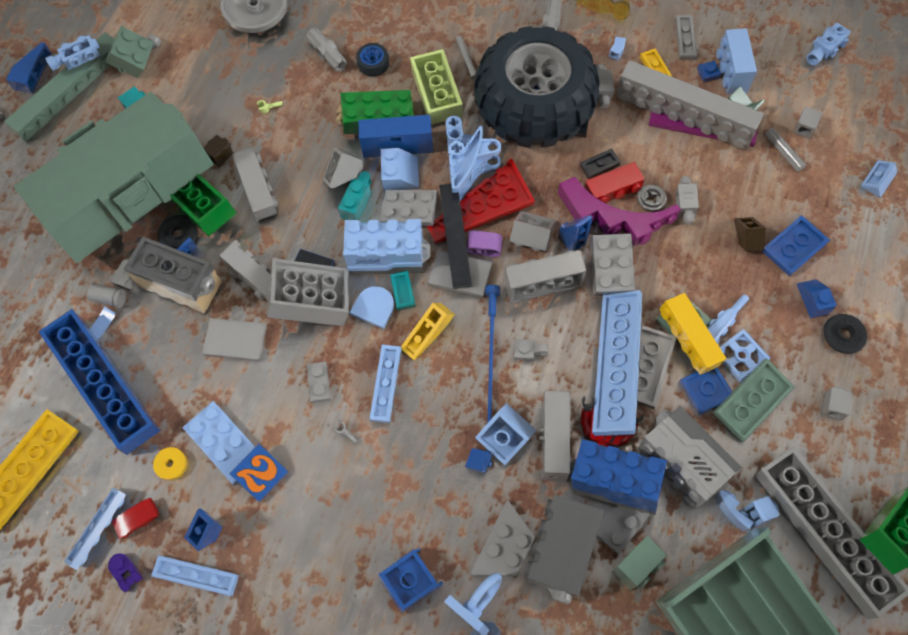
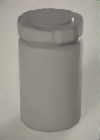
M93 283L88 288L87 299L91 302L121 308L126 301V291Z

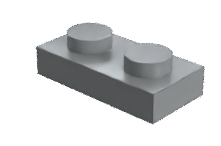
M327 362L307 364L310 402L331 401Z

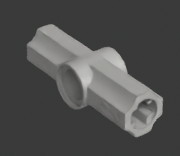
M559 0L547 1L542 28L543 26H548L559 31L562 2Z
M318 28L310 29L306 37L316 49L318 56L323 61L326 60L335 71L341 72L344 70L347 60L340 54L335 43L331 39H327Z

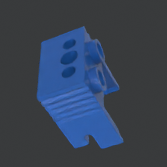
M420 548L413 549L397 560L396 563H393V566L390 565L389 568L378 574L379 580L401 614L443 585L442 581L439 584L436 582L417 554L421 552Z

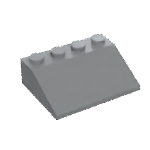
M272 258L267 305L268 318L336 326L345 325L349 313L348 268Z

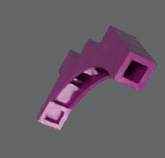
M576 177L559 183L558 195L574 219L591 215L592 222L596 220L605 235L618 234L622 230L625 234H631L633 246L646 244L650 240L652 232L659 230L667 223H674L678 219L681 210L676 204L663 211L652 213L625 211L605 204L595 198L581 185Z

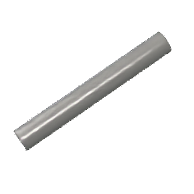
M459 35L455 39L471 78L475 79V67L463 38Z

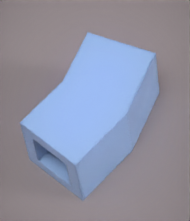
M615 37L614 45L609 53L610 58L619 61L624 51L626 38Z

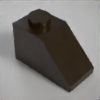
M754 217L735 218L734 222L739 245L746 252L750 253L763 250L766 228Z

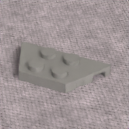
M506 501L470 575L490 576L493 573H500L501 576L517 577L535 540V536L509 501Z

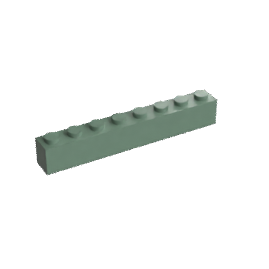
M104 32L96 39L100 47L97 49L100 54L99 57L70 70L67 67L62 69L8 117L4 123L25 142L28 141L100 74L109 68L110 64L106 63L105 60L114 38Z

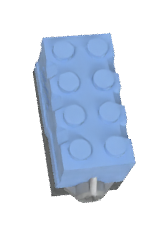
M408 219L406 222H399L397 220H388L387 222H379L378 220H369L368 222L345 220L343 256L349 274H395L405 271L409 273H423V263L430 258L431 250L430 244L423 238L421 219Z

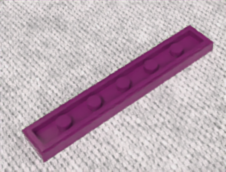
M651 111L648 126L719 140L717 135L713 133L709 135L703 134L698 127L690 128L685 126L681 120L673 121L664 113L658 115ZM757 131L749 145L751 147L755 145Z

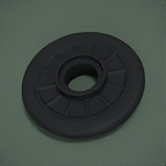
M172 216L166 219L159 227L158 240L166 246L178 249L189 237L195 241L198 234L197 225L187 216ZM176 230H182V234L180 236H173V233Z
M834 315L824 325L823 332L826 342L840 353H856L867 342L865 326L852 315ZM841 330L849 331L850 338L843 337Z

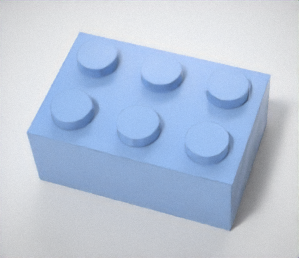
M747 28L726 30L724 37L721 38L720 47L716 51V57L720 61L719 70L723 75V88L726 89L727 94H732L738 87H741L745 93H748L757 69Z

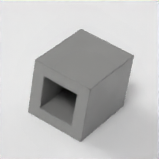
M804 107L793 133L810 139L817 128L822 112Z
M831 387L824 395L822 415L838 420H843L849 416L852 392L845 391L842 387Z

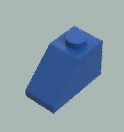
M814 279L797 283L810 319L829 315L837 306L830 288L818 280Z
M199 508L184 538L199 552L217 540L223 526L208 512Z

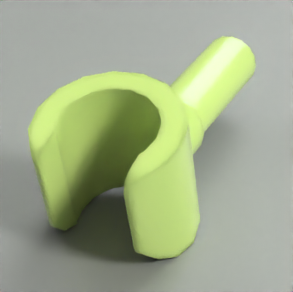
M264 100L257 102V105L260 107L258 109L263 114L268 113L270 108L283 105L282 101L269 104Z

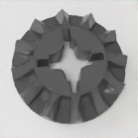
M646 185L639 190L637 199L639 205L644 210L647 209L653 212L654 210L659 211L665 206L667 196L661 187ZM649 196H650L651 198H654V197H655L654 202H653L652 200H649V201H648Z

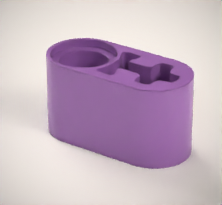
M470 231L468 232L466 244L467 253L498 257L501 255L503 237L497 233Z

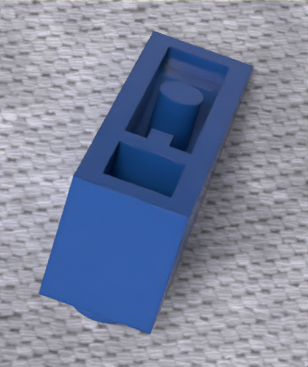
M41 42L12 67L6 81L13 90L33 94L47 65L45 58L52 55L47 45Z
M588 215L574 219L560 227L558 238L569 251H576L587 243L592 216Z

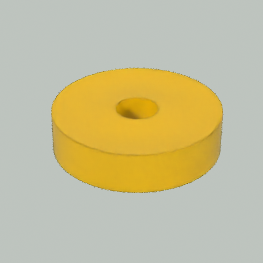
M165 448L156 455L153 469L157 476L164 480H176L187 469V457L177 448ZM173 461V465L168 467V463Z

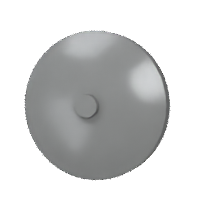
M221 0L220 8L225 21L232 28L245 33H257L268 30L281 21L287 10V0Z

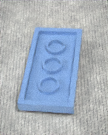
M213 401L182 428L231 484L236 485L238 482L229 473L255 446Z

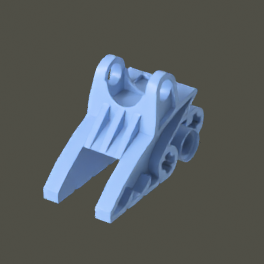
M450 116L446 120L452 193L459 192L461 201L470 192L479 175L499 168L501 159L498 154L501 151V144L496 139H483V126H479L474 135L463 134L461 119L457 116ZM495 144L498 148L491 151L488 149V146ZM495 159L497 164L490 165L488 160Z

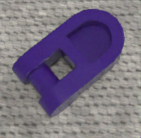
M118 553L110 558L108 569L123 592L126 593L131 589L132 584L138 583L143 579L142 574L129 556ZM130 572V576L125 579L124 575Z

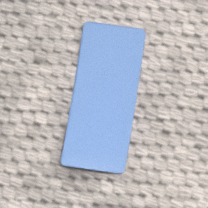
M107 307L103 308L99 317L90 328L97 340L103 335L115 316V312Z

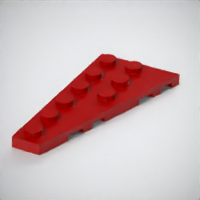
M512 158L507 161L505 166L497 169L495 174L481 182L460 201L464 233L535 204V200ZM442 214L434 220L433 226H427L434 244L446 240Z

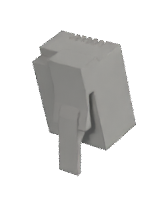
M123 259L110 282L116 288L136 295L140 287L123 269L128 262V259Z

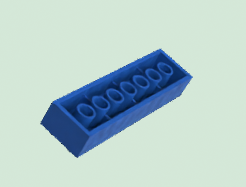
M73 309L38 331L118 450L128 455L161 431L84 320Z

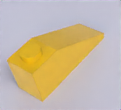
M432 303L402 344V351L413 360H416L446 328L455 314L442 303Z

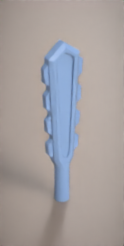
M743 294L731 308L726 311L722 310L717 315V319H712L709 322L708 330L717 344L720 341L719 337L727 333V327H732L736 322L737 312L749 300L747 295Z

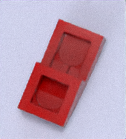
M147 498L129 508L111 522L119 539H125L139 527L147 526L160 514L152 498Z

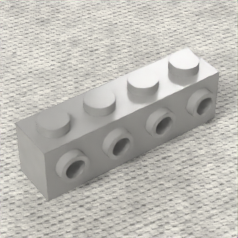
M253 147L233 153L232 155L256 220L259 221L278 214L275 208L278 206L275 196L271 197L270 192L273 189L270 181L266 182L265 180L268 175L265 168L260 166V163L263 162L259 152L255 153Z

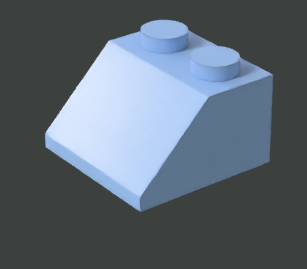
M400 148L381 149L383 190L419 189L418 156Z
M506 403L475 438L499 461L506 465L537 430Z

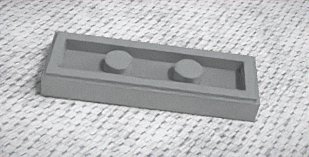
M676 15L675 27L679 60H696L697 49L693 15Z

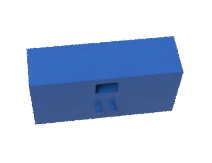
M430 115L358 120L359 140L363 158L381 157V149L400 148L411 154L433 153Z

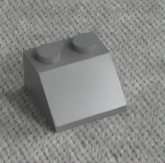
M335 147L322 180L330 188L346 183L356 178L357 174H360L363 168V160L351 152Z
M520 211L514 220L510 242H514L515 245L521 247H532L535 251H546L556 220Z

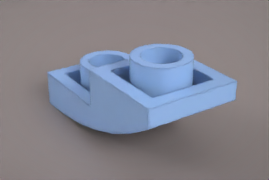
M720 490L715 495V498L724 514L741 531L745 532L750 529L754 522L749 519L748 514L741 510H736L740 503L736 500V496L729 491Z

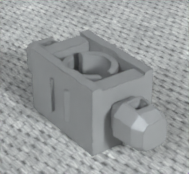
M597 64L600 80L598 102L601 108H608L614 94L612 70H606L604 64Z
M682 176L675 193L676 204L681 209L678 217H683V222L686 225H692L699 209L697 184H691V179L688 176Z

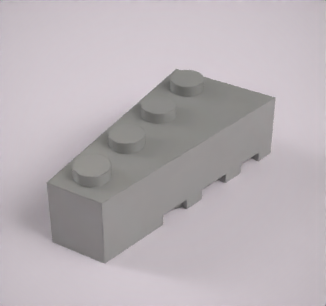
M234 240L220 255L228 269V275L234 280L238 278L244 288L247 290L251 288L258 299L261 301L265 299L268 302L271 270L263 263L259 265L257 259L253 257L254 255L248 250L244 252L240 246L241 244Z

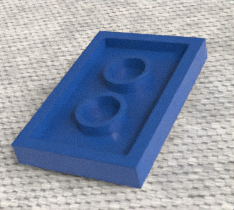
M801 215L768 243L762 252L790 277L828 244L830 239Z

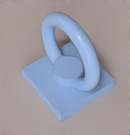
M493 573L488 576L476 589L470 600H467L463 606L451 595L444 602L481 635H487L490 630L478 618L482 614L481 611L489 604L498 591L502 582V576L500 573Z

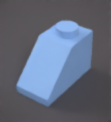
M770 496L753 501L741 509L754 522L751 529L780 516L778 505L774 500H771Z

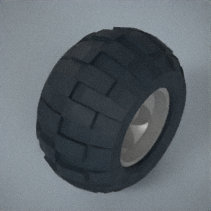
M532 26L519 28L515 33L509 32L497 39L496 44L488 47L475 74L474 96L483 120L488 127L495 129L496 134L500 138L509 142L512 140L517 141L518 146L530 148L531 145H541V148L555 146L557 141L563 142L571 139L579 132L580 126L584 127L594 114L598 102L600 80L597 66L593 64L592 54L582 43H577V39L565 31H556L553 27L533 28Z

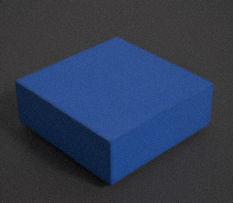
M472 448L465 467L469 470L485 473L492 454Z

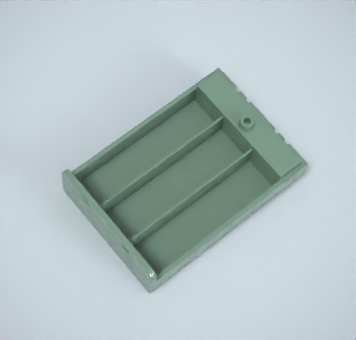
M768 527L749 531L655 601L678 635H840V633L769 537L772 532Z

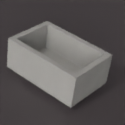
M631 234L593 235L590 240L593 296L635 291Z

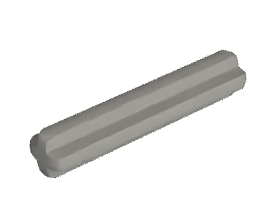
M774 128L768 129L765 136L796 171L799 172L806 166L805 162Z

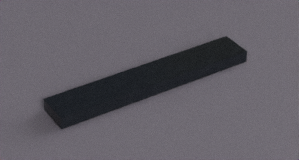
M452 184L439 185L452 286L453 289L472 287L459 192L452 193Z

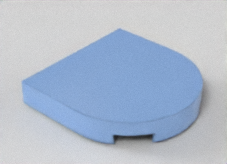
M369 287L359 294L349 313L353 317L385 329L394 311V300L386 289L382 287Z

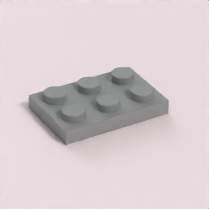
M386 190L379 222H387L388 220L406 222L408 219H421L422 226H433L439 197L438 191Z

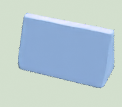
M878 160L861 184V187L881 197L897 174L896 163Z

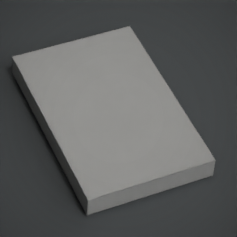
M438 250L428 285L483 298L492 262L468 257L472 287L453 289L448 252Z
M210 318L202 354L203 356L260 361L267 325L266 323Z

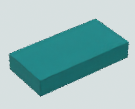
M409 272L390 274L397 311L416 307Z

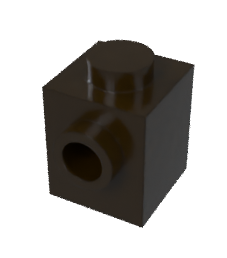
M218 135L210 139L203 147L212 163L219 168L234 153L230 141L226 138L222 139Z

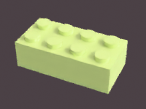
M441 49L410 57L411 70L425 113L431 117V125L444 122L450 116L463 117V104L444 50Z

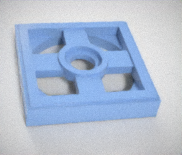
M744 329L720 346L723 353H725L727 346L734 352V356L729 360L726 359L722 364L739 383L763 359L767 358L770 360L765 351ZM736 341H744L749 343V345L740 347ZM755 350L758 355L757 364L750 358L751 353ZM744 352L746 357L740 358L738 353ZM741 362L744 363L749 368V370L746 372L738 371L734 366Z

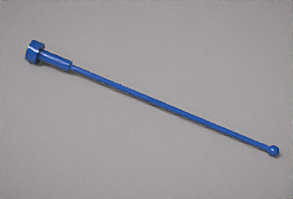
M487 285L485 287V295L489 297L488 316L490 317L487 424L492 419L494 317L496 316V297L500 296V286ZM491 460L489 461L487 467H491V466H492V461H491Z

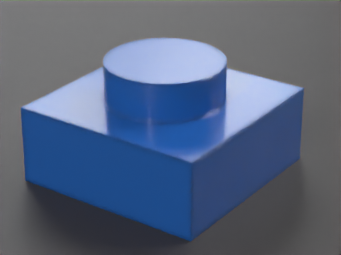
M715 60L698 65L697 70L703 82L720 78L721 72Z

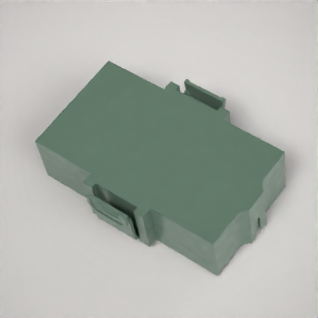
M149 92L107 122L102 118L96 122L97 125L95 126L93 121L90 120L86 125L61 140L66 147L62 145L57 149L60 153L58 156L13 186L48 233L76 264L121 231L127 232L132 228L131 224L162 202L167 203L172 199L170 197L171 194H174L179 188L181 189L188 184L189 180L195 179L197 174H202L214 165L182 113L172 103L164 104L152 92Z

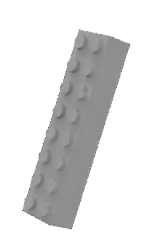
M631 60L621 75L617 98L622 101L629 102L658 115L664 113L673 121L681 120L685 126L690 128L698 127L703 134L709 135L713 133L717 135L720 141H725L745 150L748 149L764 115L760 111Z
M794 447L754 475L868 619L879 618L908 596V586L897 573L892 575L860 541L864 532Z

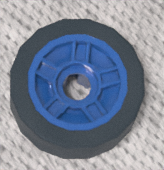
M368 43L357 51V65L359 71L364 75L376 77L382 75L388 69L389 57L384 46L378 43Z

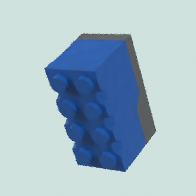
M582 439L577 458L570 463L569 477L572 481L573 493L656 515L667 460L645 457L636 452H625L616 447H605L596 442Z

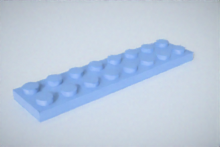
M641 290L603 294L592 428L594 436L635 434L642 314Z

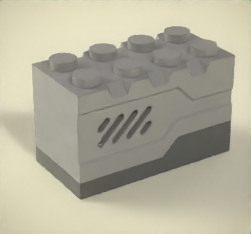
M681 406L672 413L668 409L663 410L655 418V428L644 437L638 446L642 456L667 460L665 474L670 478L669 484L676 491L680 489L685 494L684 500L696 509L742 468Z

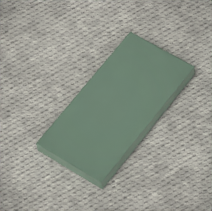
M765 358L713 413L740 442H744L794 389V385Z

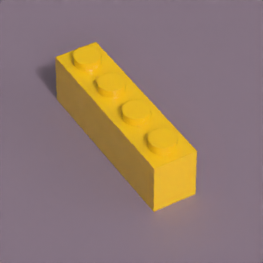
M683 293L663 303L659 309L661 316L669 324L672 334L679 340L682 350L687 353L694 369L702 375L719 367L727 358L687 295Z

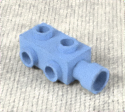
M839 23L828 27L824 31L823 36H818L812 45L814 47L806 57L808 63L815 66L823 58L825 60L828 57L833 58L838 53L839 47L844 48L846 46L851 31Z
M89 35L79 36L77 41L63 43L61 48L57 49L58 55H51L45 59L52 71L59 69V66L63 64L70 70L99 57L100 54L97 49L100 47L95 38L91 39Z

